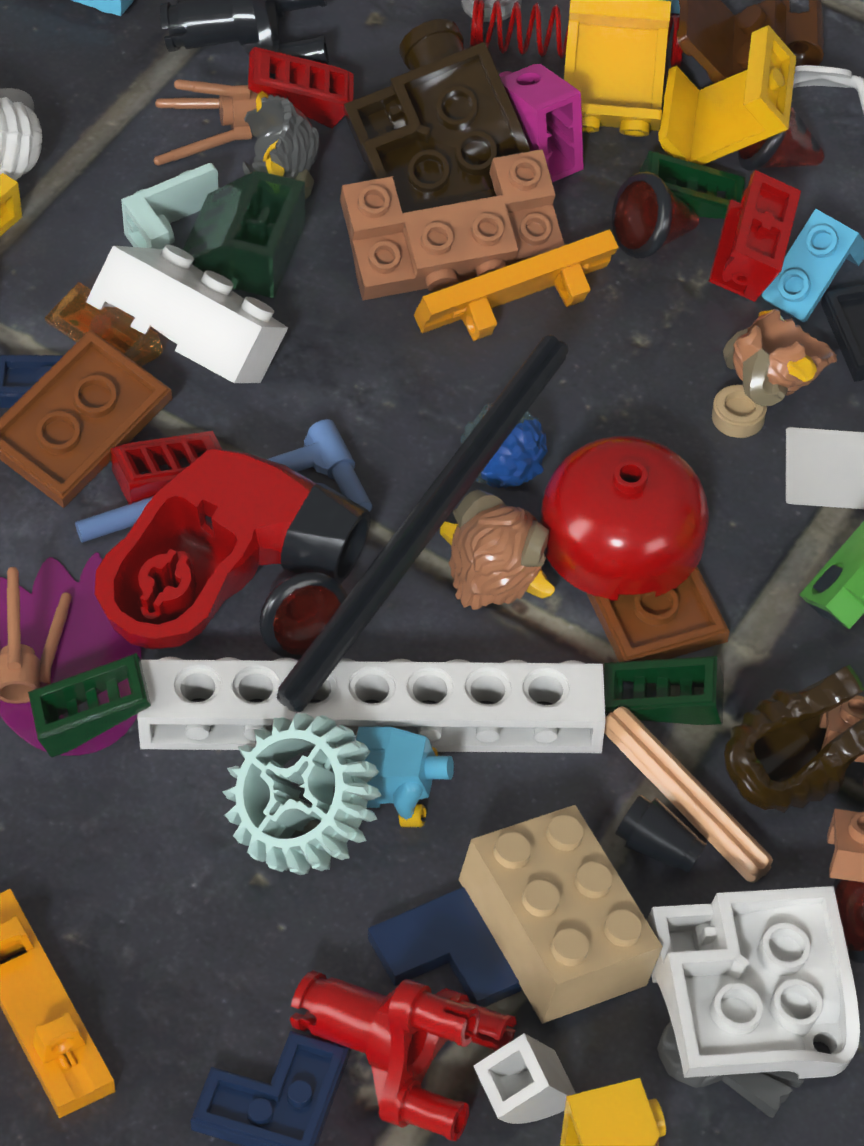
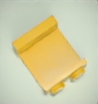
M769 25L752 32L748 68L745 71L699 90L677 65L669 68L666 91L663 97L664 105L661 126L658 132L659 142L668 155L704 165L789 129L796 56Z

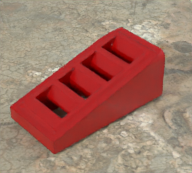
M254 47L249 52V90L257 94L263 91L274 97H288L289 102L306 117L332 129L345 116L344 104L353 101V73L336 66ZM270 72L275 74V79L269 78Z
M213 431L127 443L110 449L112 472L128 504L153 497L163 486L182 472L186 467L181 468L178 462L179 459L186 457L190 465L198 458L197 453L213 448L222 449ZM167 464L170 470L161 471L159 466ZM147 470H148V472H149V473H145V474H140L141 472H144V471H147Z

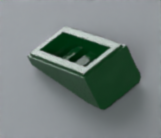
M649 151L639 171L656 174L679 197L680 201L682 200L695 212L691 215L687 206L680 204V202L678 203L675 196L669 191L673 208L672 215L725 219L729 201L732 199L741 203L744 192L745 177L657 152ZM638 181L636 183L634 209L658 214L657 197L653 188L645 181ZM697 189L704 190V193L698 192ZM717 191H724L725 199L717 197Z
M137 653L28 692L38 740L51 758L77 748L151 706L141 660ZM128 678L131 694L121 698L118 683ZM107 690L109 702L100 705L98 694ZM87 701L89 709L80 712L79 705ZM68 712V717L60 719L61 715Z
M707 656L605 663V717L618 707L623 706L628 708L642 721L690 725H722L724 678L718 657ZM624 681L634 682L632 699H623ZM647 683L657 684L656 697L647 698ZM671 685L680 686V696H671ZM694 687H703L704 694L694 695Z

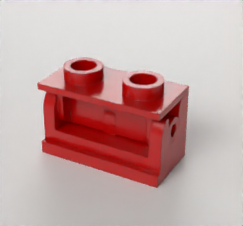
M755 170L750 176L748 187L743 192L741 203L732 199L729 201L708 282L755 302L782 270L801 190Z

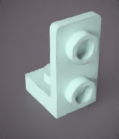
M207 163L193 170H187L174 178L150 188L141 189L133 195L121 199L124 234L132 246L164 249L166 244L174 243L175 238L170 223L218 203L219 199L212 202L214 195L219 192L218 170L212 163Z

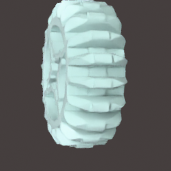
M295 713L292 721L284 717L274 718L272 732L264 728L254 729L257 745L254 748L248 745L239 746L240 753L245 758L242 766L227 768L230 775L237 778L236 786L222 791L228 800L236 802V805L224 815L230 823L239 825L233 837L236 838L238 843L249 846L247 853L250 854V857L260 862L266 861L269 868L280 872L287 871L289 868L290 872L304 875L309 873L311 867L319 871L330 870L331 856L339 860L349 859L347 842L349 840L357 843L366 841L363 832L358 829L362 820L366 822L377 820L375 813L366 809L368 801L382 796L378 788L367 784L379 773L374 764L365 761L371 751L364 743L357 740L354 741L356 735L353 730L343 725L337 726L335 720L323 715L320 717L316 716L314 719V717L306 713ZM312 750L308 757L302 755L295 765L289 768L283 767L298 754ZM291 782L299 784V787L305 789L303 796L313 805L304 803L305 800L299 798L301 791L294 787ZM314 819L321 820L308 833L291 838L295 830L302 831L310 821Z

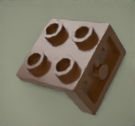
M679 0L678 43L686 55L693 56L706 70L713 83L747 70L752 32L769 25L785 43L786 6L780 0H764L758 4L748 6L736 15L721 0Z

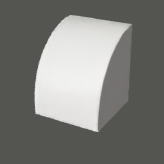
M525 1033L473 1065L497 1118L507 1123H530L561 1113L565 1110L566 1096L576 1094L555 1050Z

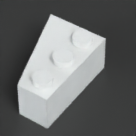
M166 244L164 249L126 246L112 247L86 303L99 310H102L104 307H117L135 317L130 327L143 334H147L150 327L154 328L177 344L176 352L233 383H261L288 330L287 326L272 317L274 310L270 306L252 297L242 298L232 291L234 284L229 279L213 271H201L192 265L193 256L176 246Z

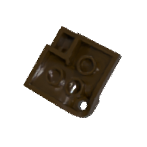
M485 42L391 78V86L344 104L345 118L364 162H366L374 179L393 176L402 213L494 197L496 194L489 173L493 158L531 151Z

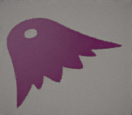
M97 552L85 564L79 582L74 580L58 560L49 557L38 571L31 594L19 586L21 644L33 648L35 656L39 660L41 659L61 595L68 592L72 596L66 622L51 667V684L135 653L142 660L141 647L130 644L115 632L94 595L96 569L102 562ZM0 577L1 651L3 647L8 645L7 579ZM128 678L118 683L121 698L131 694ZM107 690L98 694L100 705L109 702ZM0 700V717L27 743L47 752L37 737L31 703L14 704ZM138 714L77 748L61 754V756H80L111 746L127 733L134 724Z

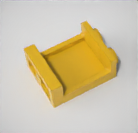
M570 0L564 80L581 92L582 132H598L600 126L620 128L619 132L623 135L643 137L648 136L650 130L659 131L662 116L661 108L671 1Z

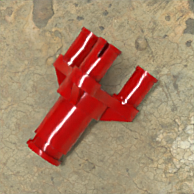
M314 970L308 972L302 978L291 1002V1007L296 1009L304 1008L308 1011L305 1015L296 1012L290 1017V1023L295 1029L304 1032L310 1030L312 1035L366 1054V1058L372 1068L379 1106V1117L382 1121L401 1128L411 1124L445 1136L446 1139L451 1141H457L466 1127L469 1117V1104L463 1101L452 1100L422 1088L421 1083L432 1061L448 1040L462 1047H467L473 1042L493 1049L495 1052L513 1040L516 1030L507 1028V1026L514 1027L517 1022L516 1018L512 1015H504L470 1003L467 995L448 988L432 994L431 988L428 985L411 979H405L386 996L334 977L327 979L325 974Z

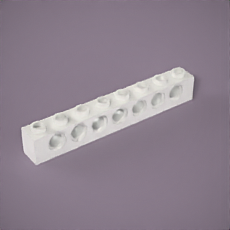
M177 657L141 660L151 706L137 715L140 749L239 750L238 747L244 745L254 748L257 745L254 729L264 728L272 732L274 718L284 717L291 721L293 720L296 712L282 705L276 697L278 687L297 664L298 660L279 658L274 661H251L232 657H224L217 660H183ZM342 658L312 698L321 700V702H309L303 711L298 712V714L306 713L314 717V719L316 716L320 717L321 715L335 720L337 726L343 725L353 730L356 736L358 727H394L415 734H421L430 740L432 747L437 752L602 753L605 730L603 664H585L576 660L564 661L562 663H527L522 660H509L503 663H472L462 659H454L447 662H413L407 659H394L389 662H362ZM197 698L207 699V700L201 701V702H193V701H191V700L197 699ZM252 699H262V700H264V701H262V702H250L249 700H252ZM366 700H377V701H379V702H378V703H366V702H364V701H366ZM431 700V701H435V702H438V703H435V704H426V703H423L422 701ZM491 701L494 702V704H482L480 702ZM545 701V702H550V703H552V704H551V705H542V704H539V703H537V702Z

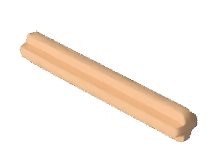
M618 707L605 717L604 733L746 881L754 883L769 872L773 862L772 856L628 708Z

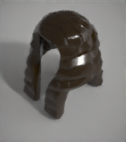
M850 664L801 691L776 689L769 699L759 701L755 710L744 714L741 725L732 727L731 738L725 745L724 751L726 771L740 795L750 804L764 810L776 809L785 813L791 806L803 809L810 801H822L827 794L838 793L845 780L846 769L855 759L864 754V718L830 741L823 749L822 745L827 729L820 728L819 719L820 715L833 710L864 691L859 677Z

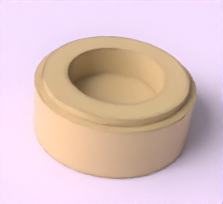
M743 385L727 386L720 390L714 398L712 421L715 427L727 436L735 438L750 437L762 429L767 406L754 403L745 395Z

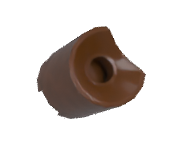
M780 0L786 6L785 44L796 56L795 66H819L824 57V22L821 0H809V11L801 13L791 12L790 0Z

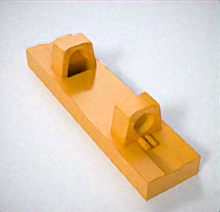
M610 229L423 296L414 313L415 320L423 334L462 319L472 340L476 341L491 335L497 326V321L492 311L494 307L555 286L566 307L583 302L591 290L585 274L607 267L611 261V255L615 254L619 247Z
M8 889L0 893V961L23 950H26L27 953L0 964V1007L56 1114L61 1118L116 1092L115 1083L12 890Z

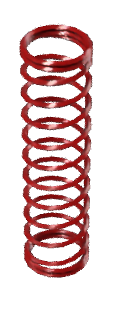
M474 0L470 47L483 42L484 0ZM499 0L494 2L485 40L487 48L491 40L496 13L498 46L503 54L508 49L516 17L518 49L523 56L529 46L536 16L538 53L543 57L549 46L556 15L557 52L561 59L565 57L568 28L562 49L560 8L557 4L552 8L542 49L541 11L538 3L534 4L524 46L522 43L521 6L518 1L514 3L503 46L501 2ZM674 14L670 17L667 46L674 23L671 67L677 65L680 68L683 52L677 40L680 16Z

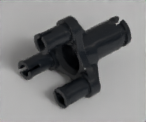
M180 0L177 2V5H171L170 2L160 5L162 29L169 28V36L164 37L169 52L178 51V48L184 46L186 49L239 41L248 55L254 47L329 65V54L324 35L289 42H281L279 38L280 17H285L286 11L317 6L325 7L327 6V0ZM270 72L269 78L275 79V74Z

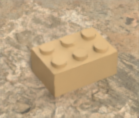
M576 805L471 839L459 881L462 887H465L519 980V985L542 1024L647 986L663 946Z

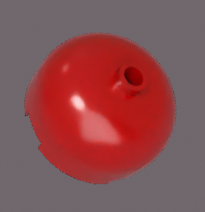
M613 436L595 440L567 456L554 471L547 484L540 524L550 530L546 546V557L557 573L567 582L593 596L618 601L619 594L638 595L654 592L655 597H658L682 584L699 564L704 551L709 509L707 497L699 477L681 456L668 447L649 439L634 436Z

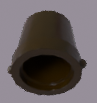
M434 19L420 24L406 34L400 43L399 53L407 68L414 70L465 50L463 46L464 38L454 21Z

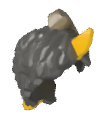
M261 91L256 98L257 109L247 112L244 121L250 126L252 135L257 138L254 147L256 155L254 163H252V166L245 161L242 164L244 175L253 183H265L276 194L292 200L300 201L306 199L311 195L314 185V179L309 171L312 165L315 164L320 146L319 132L312 126L306 116L289 102L288 97H274Z

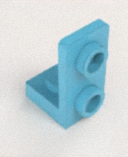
M815 208L786 254L781 272L762 293L763 299L797 320L806 322L844 261L847 259L858 266L864 259V239L857 231Z

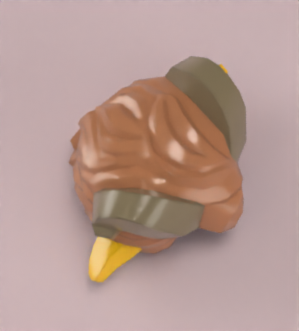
M778 309L759 312V317L750 327L737 332L726 343L723 350V357L727 367L735 369L738 377L743 381L745 395L761 406H773L782 401L785 396L793 394L800 387L809 385L825 367L837 362V355L827 343L811 337L809 333L802 330L800 325H795L792 318L784 320Z
M477 489L465 496L458 508L453 510L457 524L444 521L441 525L440 535L451 545L452 550L451 559L448 564L451 567V576L454 579L453 586L457 589L455 596L457 600L461 599L464 608L471 605L472 610H478L482 606L486 607L492 603L502 605L503 603L511 604L517 598L521 599L526 592L541 599L550 597L554 593L555 587L549 582L541 569L546 559L544 551L548 544L550 530L540 524L534 515L526 509L507 506L497 496Z

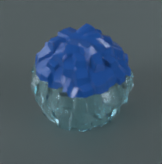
M492 403L484 405L481 413L474 421H468L464 428L466 433L461 435L460 442L462 444L492 406ZM527 410L475 480L477 483H484L493 488L515 487L534 479L544 471L543 459L548 452L547 439L537 417L532 416Z

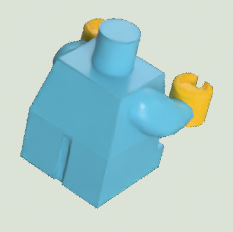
M358 727L356 740L364 743L371 751L365 761L374 764L379 771L367 784L378 788L382 795L368 801L367 808H380V804L393 803L399 813V824L401 827H423L425 822L421 818H426V808L423 804L417 803L420 799L429 798L433 779H452L454 774L452 756H438L437 750L432 747L430 740L421 734H415L394 727Z

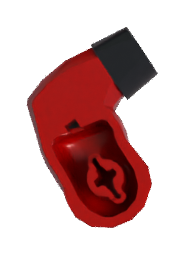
M213 448L204 452L163 486L148 502L126 537L106 554L96 569L94 595L115 632L130 644L148 649L180 647L203 632L225 600L241 591L254 577L260 565L281 564L283 570L297 574L318 572L331 576L341 584L349 576L360 557L370 529L371 514L369 510L327 485L314 483L286 465L245 452Z

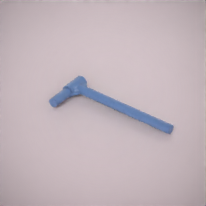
M330 419L320 420L309 428L304 440V447L267 459L286 465L296 472L314 467L316 472L335 479L342 495L369 510V512L372 509V504L354 471L355 462L335 423ZM153 497L76 521L75 526L81 542L83 543L132 527Z

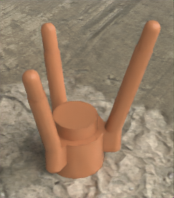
M178 79L174 82L176 89L219 95V98H159L155 101L157 108L219 109L221 125H231L232 130L156 156L153 162L157 166L235 140L252 139L250 126L244 121L247 112L257 109L256 98L258 94L249 90L248 85L231 86Z
M10 567L7 571L8 645L0 651V700L7 703L20 704L30 702L28 692L51 684V667L66 622L72 596L68 592L61 595L41 659L39 660L35 656L33 648L21 644L19 571L16 567Z

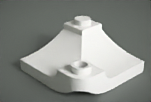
M834 886L716 893L711 904L652 907L647 922L663 946L651 974L652 982L658 983L665 1000L676 1037L684 1078L790 1071L795 1072L798 1079L831 1077L845 1070L856 1054L859 1045L860 1020L855 983ZM813 1042L824 1043L828 1046L831 1054L818 1052L814 1048Z

